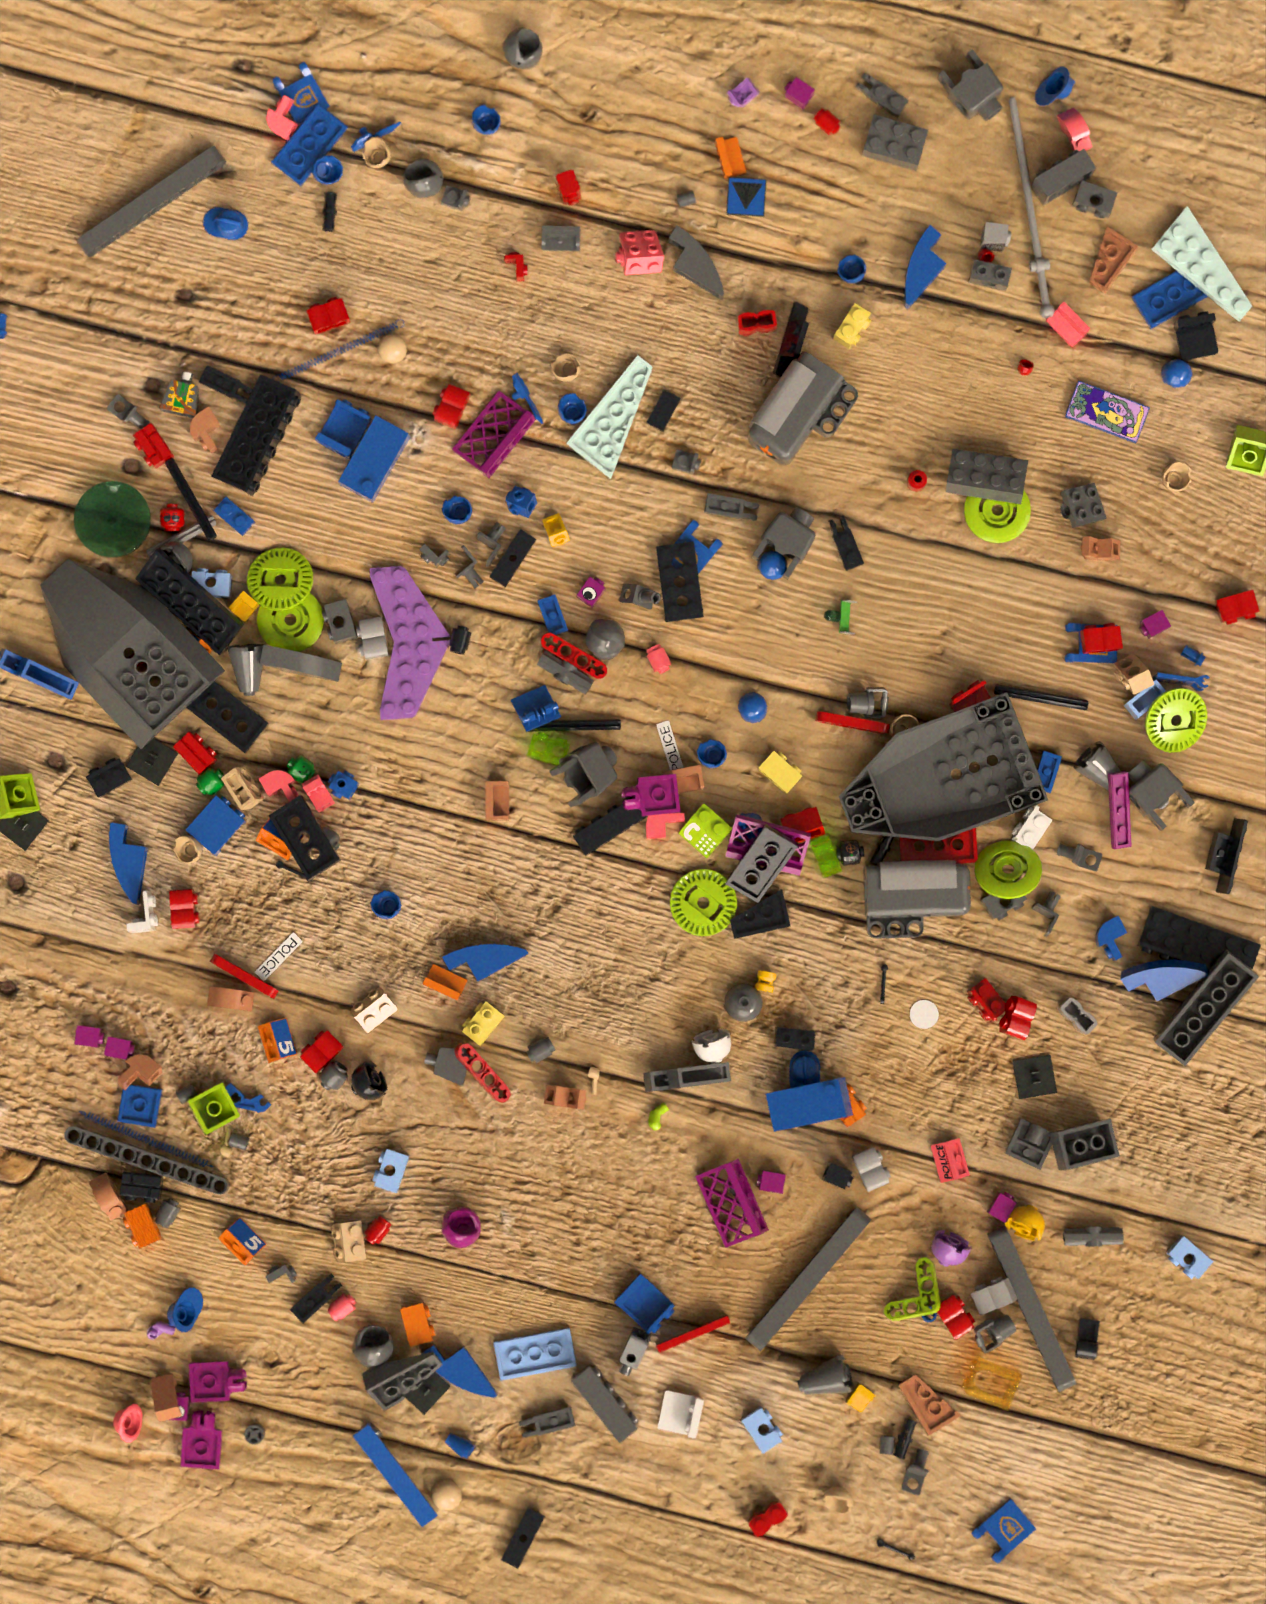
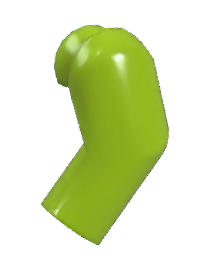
M664 1102L649 1113L648 1125L654 1131L661 1128L660 1117L669 1110Z

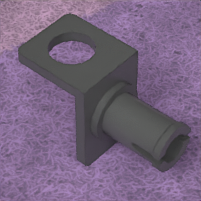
M119 394L114 397L107 407V410L121 421H130L139 429H143L149 424V421L136 412L138 407L129 403ZM118 401L123 402L125 405L124 411L120 413L114 409V405Z
M497 522L488 535L479 532L477 536L479 541L494 550L486 561V567L490 566L499 553L501 545L497 541L506 530L503 525L499 528L500 523Z
M463 545L461 548L471 559L472 563L455 575V577L465 576L475 589L479 585L474 579L479 584H482L484 580L473 569L474 565L478 562Z
M623 584L619 602L631 603L651 610L653 604L660 602L661 597L658 592L656 593L640 585ZM628 589H630V590H631L630 596L626 599V598H625L626 591H627Z
M1060 843L1057 850L1058 856L1073 859L1072 862L1076 866L1095 872L1098 871L1103 856L1102 853L1086 849L1080 844L1077 845V848H1073ZM1088 855L1096 857L1094 865L1086 864L1085 860Z
M1052 891L1049 892L1044 905L1036 903L1032 908L1052 920L1044 934L1045 937L1050 934L1059 917V914L1055 913L1054 909L1061 896L1057 894L1054 897L1055 892Z
M917 1449L914 1464H910L906 1469L901 1487L902 1491L917 1496L920 1495L924 1478L929 1473V1470L925 1469L929 1455L928 1451ZM914 1478L918 1481L916 1489L908 1487L907 1481Z

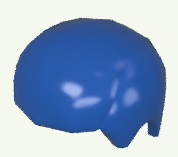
M484 104L476 107L472 113V124L477 132L491 135L498 131L501 119L495 108H488Z
M322 156L314 161L312 174L315 180L321 184H333L342 177L343 166L341 161L334 156Z
M848 255L839 261L837 273L843 281L849 284L858 283L866 274V263L857 255Z
M1180 359L1168 361L1161 370L1163 382L1172 388L1185 387L1191 381L1193 375L1190 365Z
M575 393L565 394L560 398L558 414L563 421L569 424H577L584 419L587 409L583 399H580Z
M453 496L451 499L445 500L442 506L444 517L455 525L468 521L473 511L470 502L465 497Z
M772 550L764 552L759 557L757 565L762 576L770 580L782 578L788 566L785 557Z
M755 692L743 695L738 704V710L742 719L750 723H757L763 720L768 710L764 697Z
M709 739L704 743H700L697 749L698 760L707 768L721 766L727 757L726 748L720 741Z
M387 890L374 894L370 903L372 911L381 919H392L399 914L402 906L400 898L396 893Z

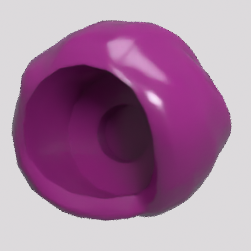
M457 1207L448 1210L443 1216L441 1231L450 1245L456 1248H466L478 1239L481 1232V1222L476 1212L471 1208Z

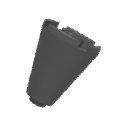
M264 644L228 646V653L240 692L244 693V696H253L255 692L259 691L263 670L260 659Z
M1098 741L1094 743L1096 747L1093 749L1089 747L1080 755L1075 762L1078 766L1073 768L1078 773L1109 791L1108 773L1120 772V769L1105 745Z
M843 1354L837 1355L801 1375L800 1380H798L799 1390L803 1391L805 1395L853 1392V1389L850 1388L853 1386V1380L849 1365H844L843 1360H846Z

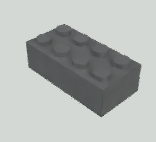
M952 449L946 493L1021 504L1028 460Z
M589 1364L571 1379V1382L620 1444L638 1429L637 1423H639V1420L632 1411L630 1413L626 1411V1403L620 1396L616 1398L613 1394L614 1388L608 1381L604 1382L601 1379L602 1373L596 1365L592 1367Z

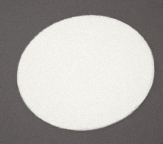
M920 1000L911 1007L910 1019L918 1028H930L938 1020V1009L931 1001Z

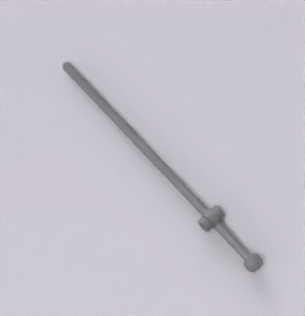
M1010 97V112L1035 258L1029 261L1030 272L1036 271L1042 300L1040 314L1043 318H1049L1054 315L1055 311L1054 307L1049 303L1045 270H1050L1049 258L1043 259L1041 254L1017 102L1015 97Z

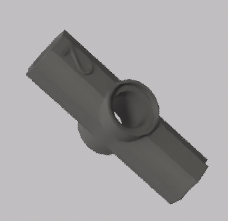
M547 651L542 654L537 663L539 667L554 675V678L565 685L569 684L585 695L594 682L593 679L578 671L572 664L558 659Z
M1090 1226L1064 1229L1063 1231L1064 1245L1067 1246L1085 1245V1247H1099L1102 1245H1122L1124 1240L1123 1228L1119 1227L1102 1228Z

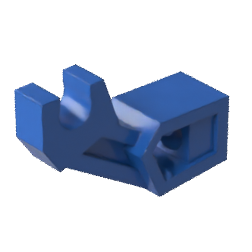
M232 1083L225 1087L230 1097L235 1092L241 1097V1101L236 1103L233 1101L237 1108L260 1113L265 1112L272 1105L270 1102H267L264 1106L260 1104V1100L264 1097L262 1094L252 1099H246L245 1095Z

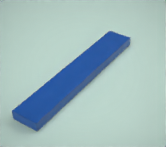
M369 1423L353 1434L354 1439L421 1527L438 1516Z

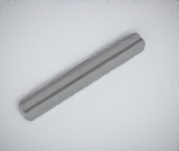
M212 515L208 516L207 518L212 527L215 526L216 521ZM197 522L147 549V554L151 557L154 551L163 544L172 541L183 543L203 531Z

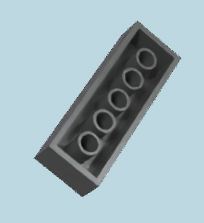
M1226 949L1210 968L1208 976L1201 979L1154 1036V1042L1186 1066L1259 978L1257 972Z

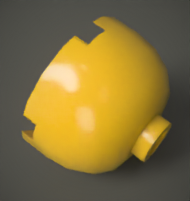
M1033 1205L1020 1206L1013 1209L1005 1226L1009 1231L1010 1228L1015 1230L1014 1234L1018 1237L1035 1241V1238L1040 1240L1043 1235L1045 1220L1037 1207Z

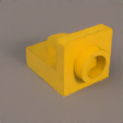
M560 513L542 519L552 547L562 545L570 540Z

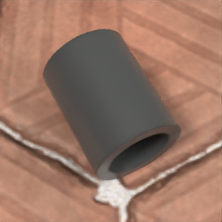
M693 190L676 195L680 208L696 203Z
M192 1084L176 1092L182 1104L198 1096Z
M232 1133L229 1146L246 1151L250 1138Z
M881 1435L880 1454L893 1455L894 1436Z

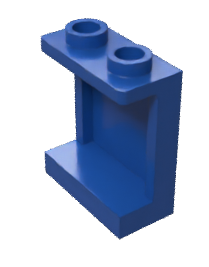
M337 399L333 411L322 431L318 432L315 440L317 443L350 460L372 420L368 416L369 412L362 408L357 410L352 407L353 404L349 401Z
M215 796L186 829L189 834L215 856L221 852L220 849L235 832L246 823L243 819L245 815L238 809L234 811L230 808L229 805L231 803L224 796L221 798Z
M641 1273L614 1301L647 1334L650 1332L655 1333L662 1326L660 1321L664 1317L668 1319L675 1312L673 1309L675 1305Z

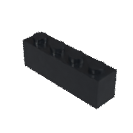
M626 797L623 801L633 799V797ZM623 804L619 807L614 805L607 810L608 814L601 817V815H598L592 819V824L588 827L583 825L575 830L576 834L573 838L584 855L588 856L648 816L642 817L638 809L626 810Z

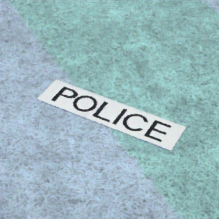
M669 720L656 724L670 770L683 768Z
M293 932L255 973L265 981L303 941Z

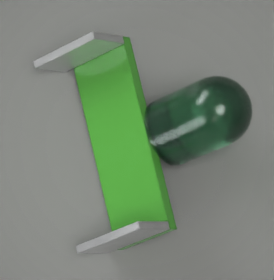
M841 600L840 612L827 610L824 613V618L827 621L839 622V633L855 634L848 631L850 603H857L856 601Z

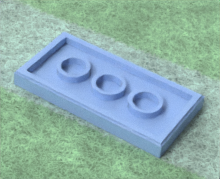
M570 1327L493 1342L500 1381L577 1366Z

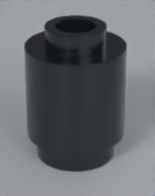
M457 626V629L453 628L449 643L450 652L465 655V651H468L472 634L468 631L469 628L464 626Z

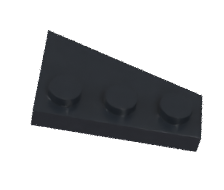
M782 889L730 920L734 939L790 927Z

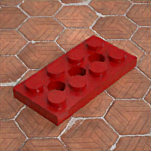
M976 828L940 840L944 844L941 851L933 848L934 841L899 837L900 861L955 860L956 863L962 864L975 863L978 860ZM953 840H961L963 843L962 849L955 850L952 846ZM916 841L924 843L923 851L918 852L914 849Z

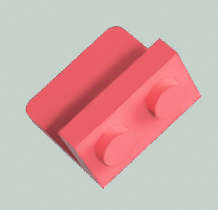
M656 231L621 232L619 234L625 254L624 275L662 272L664 254Z

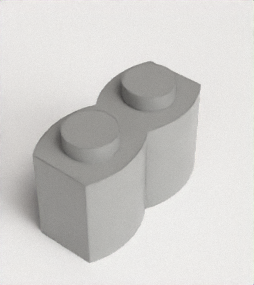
M382 617L359 620V626H356L358 637H362L363 644L359 645L361 656L365 655L366 660L389 656Z
M1067 998L1058 1007L1060 1014L1065 1019L1072 1021L1074 1028L1084 1035L1089 1034L1098 1025L1096 1019L1090 1013L1085 1012L1081 1004L1073 998Z
M871 1147L852 1156L867 1192L889 1183L888 1178H891L887 1167L883 1168L880 1162L883 1160L879 1149L875 1150L874 1147Z
M1000 1276L991 1280L992 1284L986 1286L983 1283L974 1287L975 1291L971 1293V1296L980 1315L1006 1306L1018 1299L1009 1278L1002 1279Z

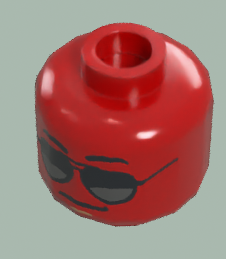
M167 503L166 507L160 509V526L165 528V531H180V528L185 525V511L183 508L178 507L177 503Z

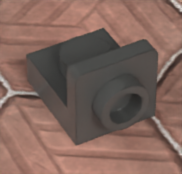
M447 185L441 205L463 212L464 206L468 207L471 196H468L467 189L463 191Z
M676 450L672 469L694 475L695 470L699 471L701 459H698L699 454Z

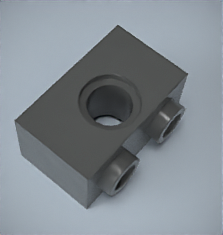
M1081 181L1073 207H1076V210L1083 213L1087 211L1094 213V216L1101 219L1109 218L1118 192ZM1090 198H1097L1099 200V204H1092L1090 202Z
M974 260L969 283L1006 291L1012 268Z
M346 599L324 605L325 610L322 611L324 621L329 622L330 629H327L330 640H334V643L338 644L358 638ZM336 618H343L344 623L342 626H334Z
M988 895L980 901L991 919L997 918L999 921L1008 916L1007 911L1013 908L1016 911L1023 907V901L1027 900V898L1022 896L1009 899L1010 903L1007 907H1003L1000 904V898L993 895Z

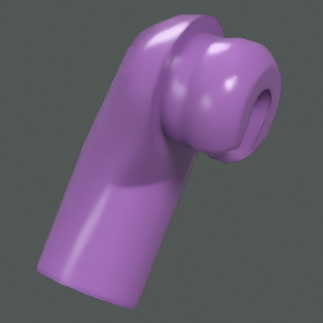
M159 1321L148 1328L147 1337L154 1340L162 1333L174 1335L176 1327Z

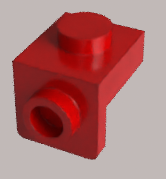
M510 252L508 255H504L505 263H516L517 281H524V275H528V265L524 264L523 255H520L519 252Z

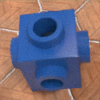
M514 486L513 490L509 491L506 496L508 510L514 515L529 518L537 505L535 494L525 487Z
M345 770L343 773L340 771L337 774L333 773L328 781L332 795L339 799L343 796L348 800L352 798L359 783L353 780L354 775ZM345 782V786L340 787V783Z

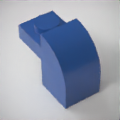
M1119 916L1104 922L1098 928L1095 937L1097 947L1105 944V954L1108 959L1112 958L1113 961L1122 958L1114 939L1127 933Z

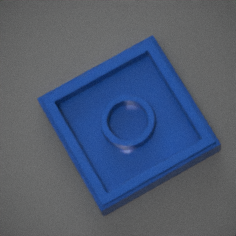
M130 1085L126 1090H122L117 1122L156 1128L162 1089Z

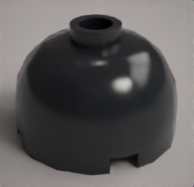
M365 1061L360 1064L352 1073L351 1078L353 1093L365 1100H376L386 1095L385 1091L388 1090L383 1073L381 1071L377 1073L375 1069L377 1066L371 1061Z

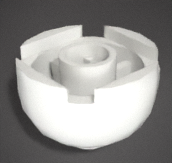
M718 1029L719 1032L713 1033V1030H708L696 1035L694 1041L692 1040L696 1055L701 1060L711 1062L712 1064L721 1062L722 1058L727 1056L731 1048V1037L727 1029Z

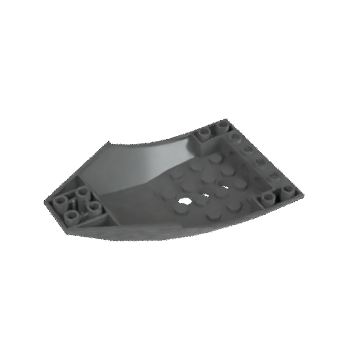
M67 559L40 584L64 667L140 749L146 746L225 672L222 666L176 617L141 585ZM126 648H132L135 651L133 658L127 659L124 657L123 652ZM139 662L147 664V670L143 673L137 670ZM153 676H159L161 679V683L157 687H153L150 684V679Z
M1007 692L896 733L839 795L850 828L854 833L932 841L946 839L1048 801L1040 775ZM990 755H995L998 758V763L995 766H990L987 763V758ZM972 762H978L980 765V770L976 773H972L969 770V765ZM955 768L960 769L962 772V776L958 780H954L951 777V771Z

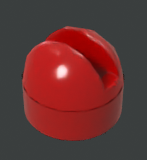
M983 248L978 252L979 261L988 263L993 261L994 254L989 249Z
M1027 359L1020 360L1018 364V372L1023 376L1029 375L1034 368V364Z

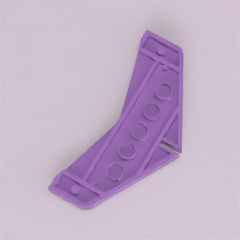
M404 567L370 568V578L394 641L380 707V719L382 721L413 718L419 711L450 643V640L433 641V639L447 638L450 635Z

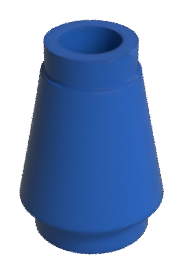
M452 1433L449 1434L445 1441L461 1458L468 1459L475 1448L472 1441Z

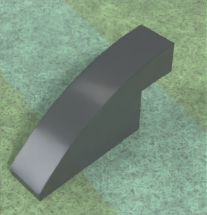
M677 225L669 237V243L683 250L673 266V271L722 300L724 290L713 261L699 242Z
M263 645L260 659L262 666L278 668L282 672L339 682L342 663L267 645Z
M729 1062L643 1073L645 1092L731 1081Z

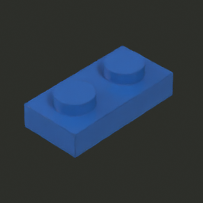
M227 497L213 510L242 536L255 523L253 519Z
M556 595L538 600L537 602L548 632L555 635L567 632L568 628Z
M1043 751L1037 770L1045 792L1051 793L1062 756Z

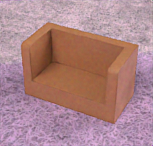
M700 765L662 772L663 775L676 774L678 794L705 788Z
M485 781L486 821H509V781Z
M173 1373L150 1379L154 1411L159 1422L182 1416L175 1387L177 1386V1381Z

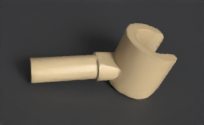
M590 1067L587 1076L593 1078L592 1095H597V1082L600 1074L599 1069L595 1067Z
M229 1129L226 1130L225 1142L221 1148V1154L227 1158H230L233 1152V1148L228 1146L231 1130Z

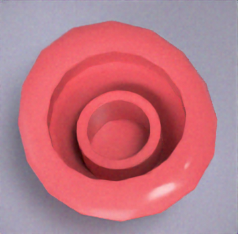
M132 1404L127 1408L120 1409L113 1419L115 1430L119 1433L121 1439L127 1443L136 1440L142 1427V1410L138 1404Z

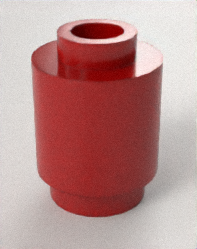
M820 109L813 118L816 121L815 124L828 136L837 134L841 129V121L828 109Z
M921 470L911 472L907 479L908 488L914 492L923 490L927 483V476ZM914 478H919L921 482H915Z
M379 1215L364 1231L366 1234L365 1239L372 1245L375 1242L380 1244L390 1231L389 1228L392 1224Z

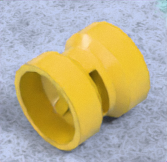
M758 970V982L755 983V988L760 991L773 993V981L776 980L777 974Z

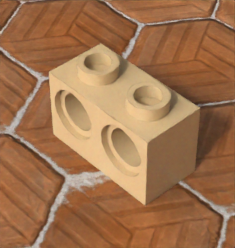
M1134 653L1113 663L1116 669L1114 671L1116 679L1119 682L1121 681L1126 690L1129 689L1134 695L1154 685L1149 669Z
M236 767L221 778L240 810L252 809L265 799L246 767Z

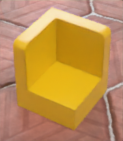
M242 591L230 605L229 609L243 622H246L260 605L246 592Z
M858 1383L845 1402L859 1412H863L876 1395Z

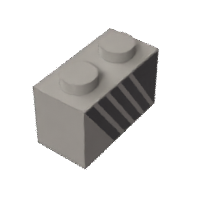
M986 222L982 230L980 249L987 248L990 251L1003 252L1004 248L1008 247L1011 239V231H1008L1009 225Z

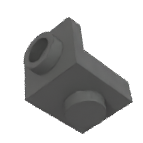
M424 544L420 548L422 553L420 557L427 564L431 562L436 568L439 565L444 566L450 559L448 557L450 553L447 549L438 557L427 545Z
M285 1264L280 1268L276 1265L268 1270L269 1275L265 1277L271 1283L282 1275L287 1274L291 1283L296 1281L295 1276H297V1273L292 1265L288 1266V1264Z

